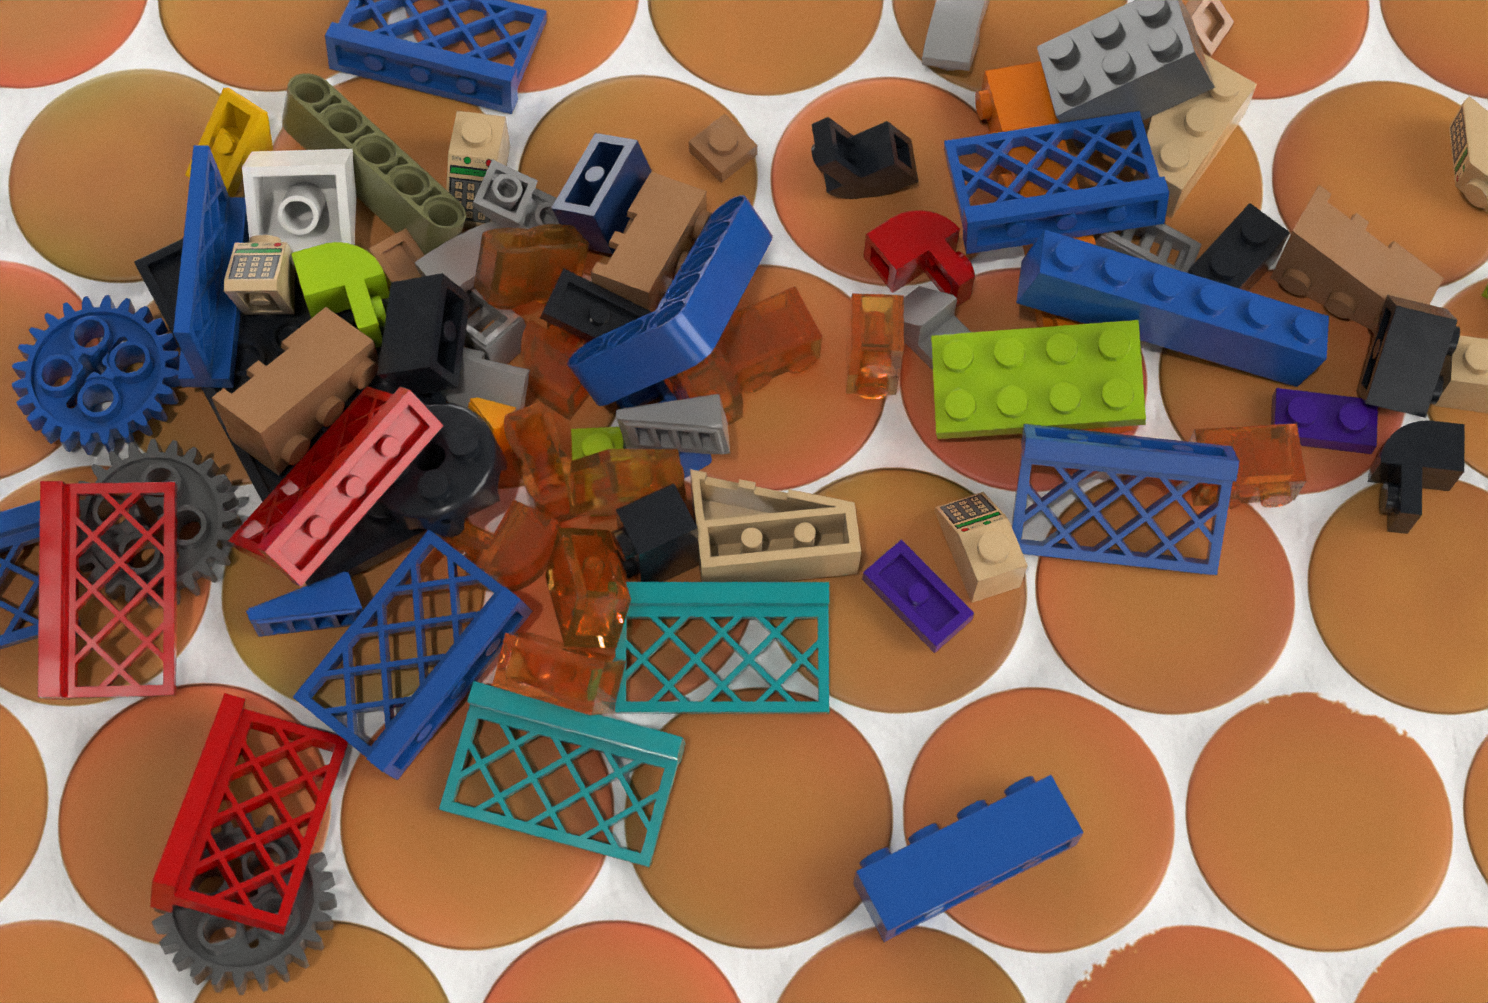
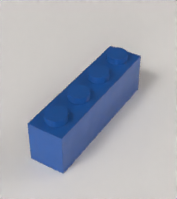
M1052 775L1037 782L1033 776L1025 777L1004 790L1005 798L989 806L985 800L977 801L956 814L959 821L942 829H939L936 823L931 824L912 834L908 838L910 845L892 854L889 848H883L862 859L859 862L862 869L856 871L853 885L883 942L1076 846L1084 832Z

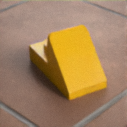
M223 88L198 145L210 146L229 197H235L243 179L242 166L252 151H273L268 112L232 89ZM192 159L185 173V175L189 178L191 173Z

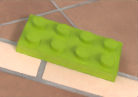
M1139 320L931 335L937 439L1022 434L1023 424L1077 430L1146 425Z

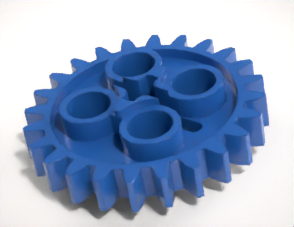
M105 295L100 307H94L89 297L85 296L82 301V310L75 312L71 305L67 302L63 303L64 317L58 320L55 316L46 313L44 316L49 327L45 331L33 327L29 329L36 342L34 345L19 344L18 349L27 361L13 363L12 368L21 379L13 382L12 388L18 397H21L16 403L24 416L29 415L27 421L35 432L42 429L41 433L50 444L60 438V442L65 450L71 452L80 441L86 454L92 455L97 442H102L108 453L114 452L116 439L122 438L129 446V443H134L133 432L137 430L148 436L153 435L148 421L154 418L166 422L168 417L161 405L177 404L179 401L174 390L170 388L181 386L178 381V370H176L179 368L180 360L179 352L175 351L178 345L173 334H167L168 329L162 318L153 320L154 318L147 306H143L135 312L131 300L125 298L119 307L115 308L110 295ZM103 338L98 345L85 347L92 339ZM144 362L139 370L125 373L131 364ZM71 376L66 384L53 387L59 378ZM104 401H113L106 410L93 412L98 404Z

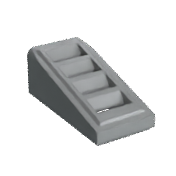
M1166 224L1122 230L1120 236L1113 232L1093 235L1097 246L1186 273L1195 263L1202 245ZM1133 235L1141 237L1138 245L1131 242ZM1153 242L1160 244L1156 255L1149 252ZM1171 249L1179 251L1174 265L1167 262Z
M475 285L466 292L471 296L468 316L478 307L480 309L467 320L464 345L469 349L485 352V360L508 364L531 342L524 319L484 289ZM492 320H494V322L490 326H488L483 332L480 333V331L483 328H485Z
M720 394L616 410L617 422L627 448L702 454L730 453L728 423Z

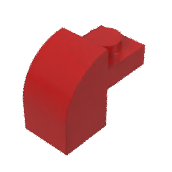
M907 211L895 215L866 234L863 258L892 293L925 273L940 292L954 295L957 298L956 308L971 297L975 279L974 268L962 252H956L960 228L950 219L930 211Z

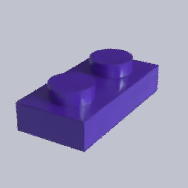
M1276 388L1272 395L1270 442L1372 454L1377 447L1378 406L1366 404L1362 398Z
M902 539L863 572L862 580L933 653L937 652L973 619L974 612Z

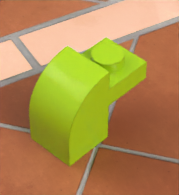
M343 242L325 243L291 253L311 318L325 307L334 313L352 309L358 330L372 339L376 348L381 347L382 335L379 327L385 326L386 319L381 299L389 298V290L383 269L376 258L359 246Z

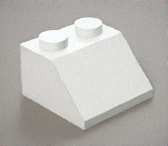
M352 149L252 151L242 166L249 241L250 237L256 235L276 236L281 238V242H287L293 252L332 242L355 245L356 187Z

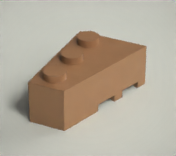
M651 172L628 209L627 217H630L624 232L615 231L609 241V247L614 248L615 251L608 264L605 265L597 262L592 269V282L651 312L655 311L712 214L707 211V191Z
M1319 185L1293 229L1270 278L1280 283L1288 292L1300 296L1304 295L1324 305L1333 315L1345 319L1349 318L1371 329L1373 334H1375L1387 295L1430 305L1444 278L1395 241L1391 242L1388 247L1365 230L1369 224L1366 219L1358 213L1352 215L1350 219L1327 201L1331 193Z
M327 307L283 340L281 348L285 352L269 365L265 366L258 360L247 369V376L251 379L231 394L223 388L212 397L232 442L277 475H280L289 464L295 465L304 457L310 447L312 438L323 426H331L340 417L345 402L357 389H363L368 386L378 371V354L374 341Z

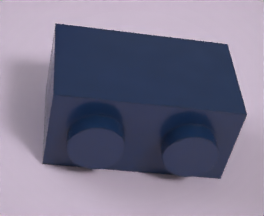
M599 133L594 134L551 207L572 247L608 254L614 253L615 249L609 247V241L615 231L624 232L630 217H627L628 209L652 172L638 140Z

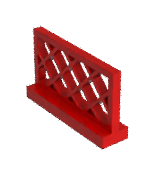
M367 386L228 541L238 551L280 570L292 583L302 586L444 425L410 389L400 387L392 394Z
M40 481L38 697L46 700H70L76 698L176 696L177 484L175 482L66 484L63 481ZM130 495L121 505L112 497ZM143 495H164V515L148 531L127 512ZM80 496H103L116 510L100 526L92 531L80 520ZM124 516L143 536L120 558L100 537ZM79 527L88 535L80 545ZM163 528L164 546L154 538ZM151 542L164 555V568L147 584L127 563L146 544ZM96 543L116 563L94 584H91L79 572V558ZM123 569L143 589L120 611L100 590ZM79 581L88 589L80 598ZM162 581L163 598L154 591ZM150 595L163 607V622L147 637L127 616ZM95 596L115 617L92 638L78 623L79 611ZM122 622L142 643L119 664L99 644ZM78 634L87 642L79 652ZM162 634L163 652L154 644ZM149 648L163 661V685H141L126 670ZM93 650L115 669L99 686L78 687V665ZM120 676L130 684L126 686H111Z
M224 693L154 874L151 886L150 907L172 913L174 906L178 905L284 935L348 747V742L339 735L244 709L246 699ZM250 729L273 735L280 747L255 758L246 743ZM312 746L333 752L329 764L312 772L307 771L297 755L298 752ZM240 756H242L245 762L237 765ZM287 758L298 778L273 788L262 768ZM252 773L264 793L238 804L229 789L230 782ZM324 779L319 790L315 783ZM305 788L315 804L314 810L292 819L281 798ZM224 801L228 809L220 812ZM270 803L282 824L257 835L245 814ZM235 819L247 840L220 851L211 835L213 828ZM308 826L303 837L299 829ZM289 834L299 851L298 856L276 867L264 845ZM207 848L211 856L202 860L205 849ZM250 851H254L266 872L239 883L227 862ZM215 867H218L229 886V889L214 896L191 890L196 876ZM292 873L288 885H286L282 877ZM272 882L282 898L278 914L254 908L246 894ZM234 899H236V900L238 901V903L231 902V901L234 900Z

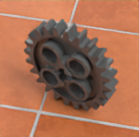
M151 439L147 453H141L137 446L131 442L128 447V458L122 460L118 454L111 451L109 452V459L112 467L105 470L96 464L91 466L93 473L98 478L95 483L163 482L175 480L177 484V552L179 554L177 559V605H179L181 599L180 589L187 587L191 593L199 596L200 588L197 580L204 577L208 581L215 583L218 579L211 569L213 564L230 565L231 561L222 549L223 546L233 547L228 541L233 534L227 531V529L242 525V520L238 514L229 511L240 503L234 493L226 492L232 485L225 474L216 476L219 467L215 461L210 458L201 464L202 455L197 448L192 447L183 456L182 447L177 441L173 440L164 453L156 439ZM79 481L78 483H89V482ZM130 495L112 497L121 505ZM143 495L146 503L159 520L164 515V497ZM86 496L85 500H80V520L92 531L100 526L116 510L103 496ZM135 503L129 509V514L148 531L151 525L142 510ZM125 519L122 523L109 528L100 539L121 558L143 535ZM201 522V529L194 538L189 540L179 539V533L186 524ZM79 527V535H81L79 536L80 545L88 535ZM151 542L146 544L138 553L145 549H155L152 562L145 567L134 568L135 555L127 563L147 584L164 568V555ZM94 543L79 558V569L83 573L92 571L88 581L94 584L116 562ZM121 569L107 583L105 593L111 599L116 600L125 591V601L129 603L143 588ZM163 581L154 589L159 596L163 594ZM148 595L146 597L148 604L153 609H158L159 603Z
M245 814L257 835L276 827V822L272 815H269L264 820L261 828L255 827L251 814ZM231 821L221 825V832L217 834L211 833L220 851L247 840L240 827L233 828ZM289 834L264 845L271 860L280 865L296 858L299 853ZM207 848L205 849L202 860L211 856ZM254 851L235 858L241 860L244 881L255 877L253 873L261 863ZM324 852L315 853L310 856L291 912L292 918L286 927L284 935L256 927L259 945L256 948H250L245 924L178 905L174 906L172 913L154 908L155 912L164 914L154 919L152 925L157 934H167L159 942L165 955L177 952L172 962L178 972L193 965L190 977L196 985H199L211 974V984L217 993L223 990L228 980H233L238 994L244 995L248 980L252 979L257 980L263 992L268 991V975L276 973L285 983L289 982L290 975L287 965L294 962L300 967L307 969L309 963L304 952L306 947L321 951L324 948L322 938L316 930H333L334 927L331 916L322 912L337 907L335 894L326 892V890L335 886L332 872H321L328 865ZM215 867L196 876L191 890L199 892L200 884L209 877H224L218 867ZM292 873L282 877L286 885H288ZM224 880L223 885L217 891L202 894L214 896L229 889V886ZM272 882L249 892L250 902L254 908L274 914L278 913L282 898ZM234 899V900L231 901V902L238 903V901H237L236 899ZM230 927L237 930L234 938L225 945L215 946L209 943L211 935L218 929Z

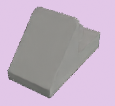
M918 286L882 315V321L932 370L931 335L971 333L954 316L957 298L954 295Z

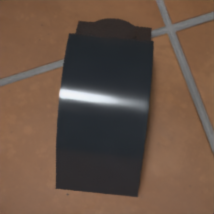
M829 117L811 124L814 145L811 147L812 157L817 168L824 172L826 191L830 195L843 199L879 197L918 182L912 140L890 122H883L856 135H852Z
M1429 420L1412 422L1399 428L1387 440L1370 467L1367 481L1383 484L1380 495V510L1382 513H1387V532L1408 534L1422 516V488L1450 491L1464 473L1465 424Z

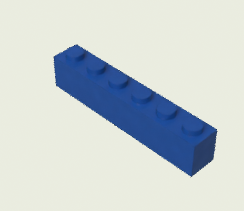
M1048 230L1043 231L1021 262L1017 304L1084 324L1139 320L1141 341L1298 387L1327 359L1329 316Z

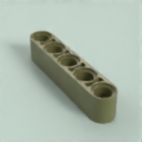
M306 73L295 75L290 79L282 115L283 128L306 150L352 149L356 197L395 233L406 228L424 255L462 233L466 219V211L462 204L329 82L320 76Z

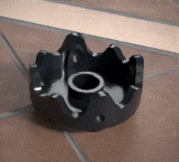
M436 402L425 404L428 410L444 426L378 501L387 513L404 529L421 528L431 530L443 537H455L465 529V518L471 510L481 505L490 506L495 501L501 471L507 470V461L492 430L481 416L467 407L454 403ZM433 454L445 455L444 462L437 469L421 470L422 463Z

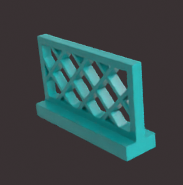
M615 582V714H829V582ZM627 619H650L664 634L642 655L627 640ZM660 619L678 620L668 628ZM689 619H703L717 633L696 655L675 635ZM713 619L731 620L721 628ZM742 619H755L770 633L749 655L728 635ZM766 619L785 620L777 628H774ZM795 619H817V641L802 655L781 633ZM669 639L690 659L670 681L648 661ZM722 639L743 659L723 681L701 661ZM775 639L797 660L777 681L754 660ZM817 649L818 670L807 660ZM627 650L637 659L628 669ZM642 665L664 686L649 701H626V681ZM695 665L717 686L703 701H688L674 687ZM748 665L770 686L757 701H741L727 687ZM802 665L818 681V701H795L781 685ZM670 692L678 701L660 700ZM723 692L731 701L713 700ZM776 692L784 701L766 700Z
M473 681L467 700L470 706L439 810L650 868L678 764L681 763L686 743L684 738ZM479 720L500 725L510 744L482 759L473 743ZM510 728L527 732V734L516 740ZM539 736L550 738L553 740L562 758L534 773L520 747ZM561 742L576 745L579 748L567 754ZM591 750L602 752L605 754L614 772L586 788L572 761ZM515 751L528 777L500 792L487 766ZM471 752L476 763L465 769L469 753ZM613 756L628 759L632 762L619 768ZM642 764L664 769L659 790L638 802L624 775ZM567 765L580 792L553 807L538 780ZM481 770L494 797L475 808L455 803L461 781ZM619 779L633 805L605 821L590 794ZM533 784L547 811L527 822L515 819L505 799ZM585 798L599 825L580 836L569 834L566 832L557 813ZM655 802L649 821L643 808ZM499 803L505 816L486 810ZM636 812L647 829L641 853L619 847L609 829ZM551 817L558 830L538 824ZM604 832L610 845L591 840V838Z

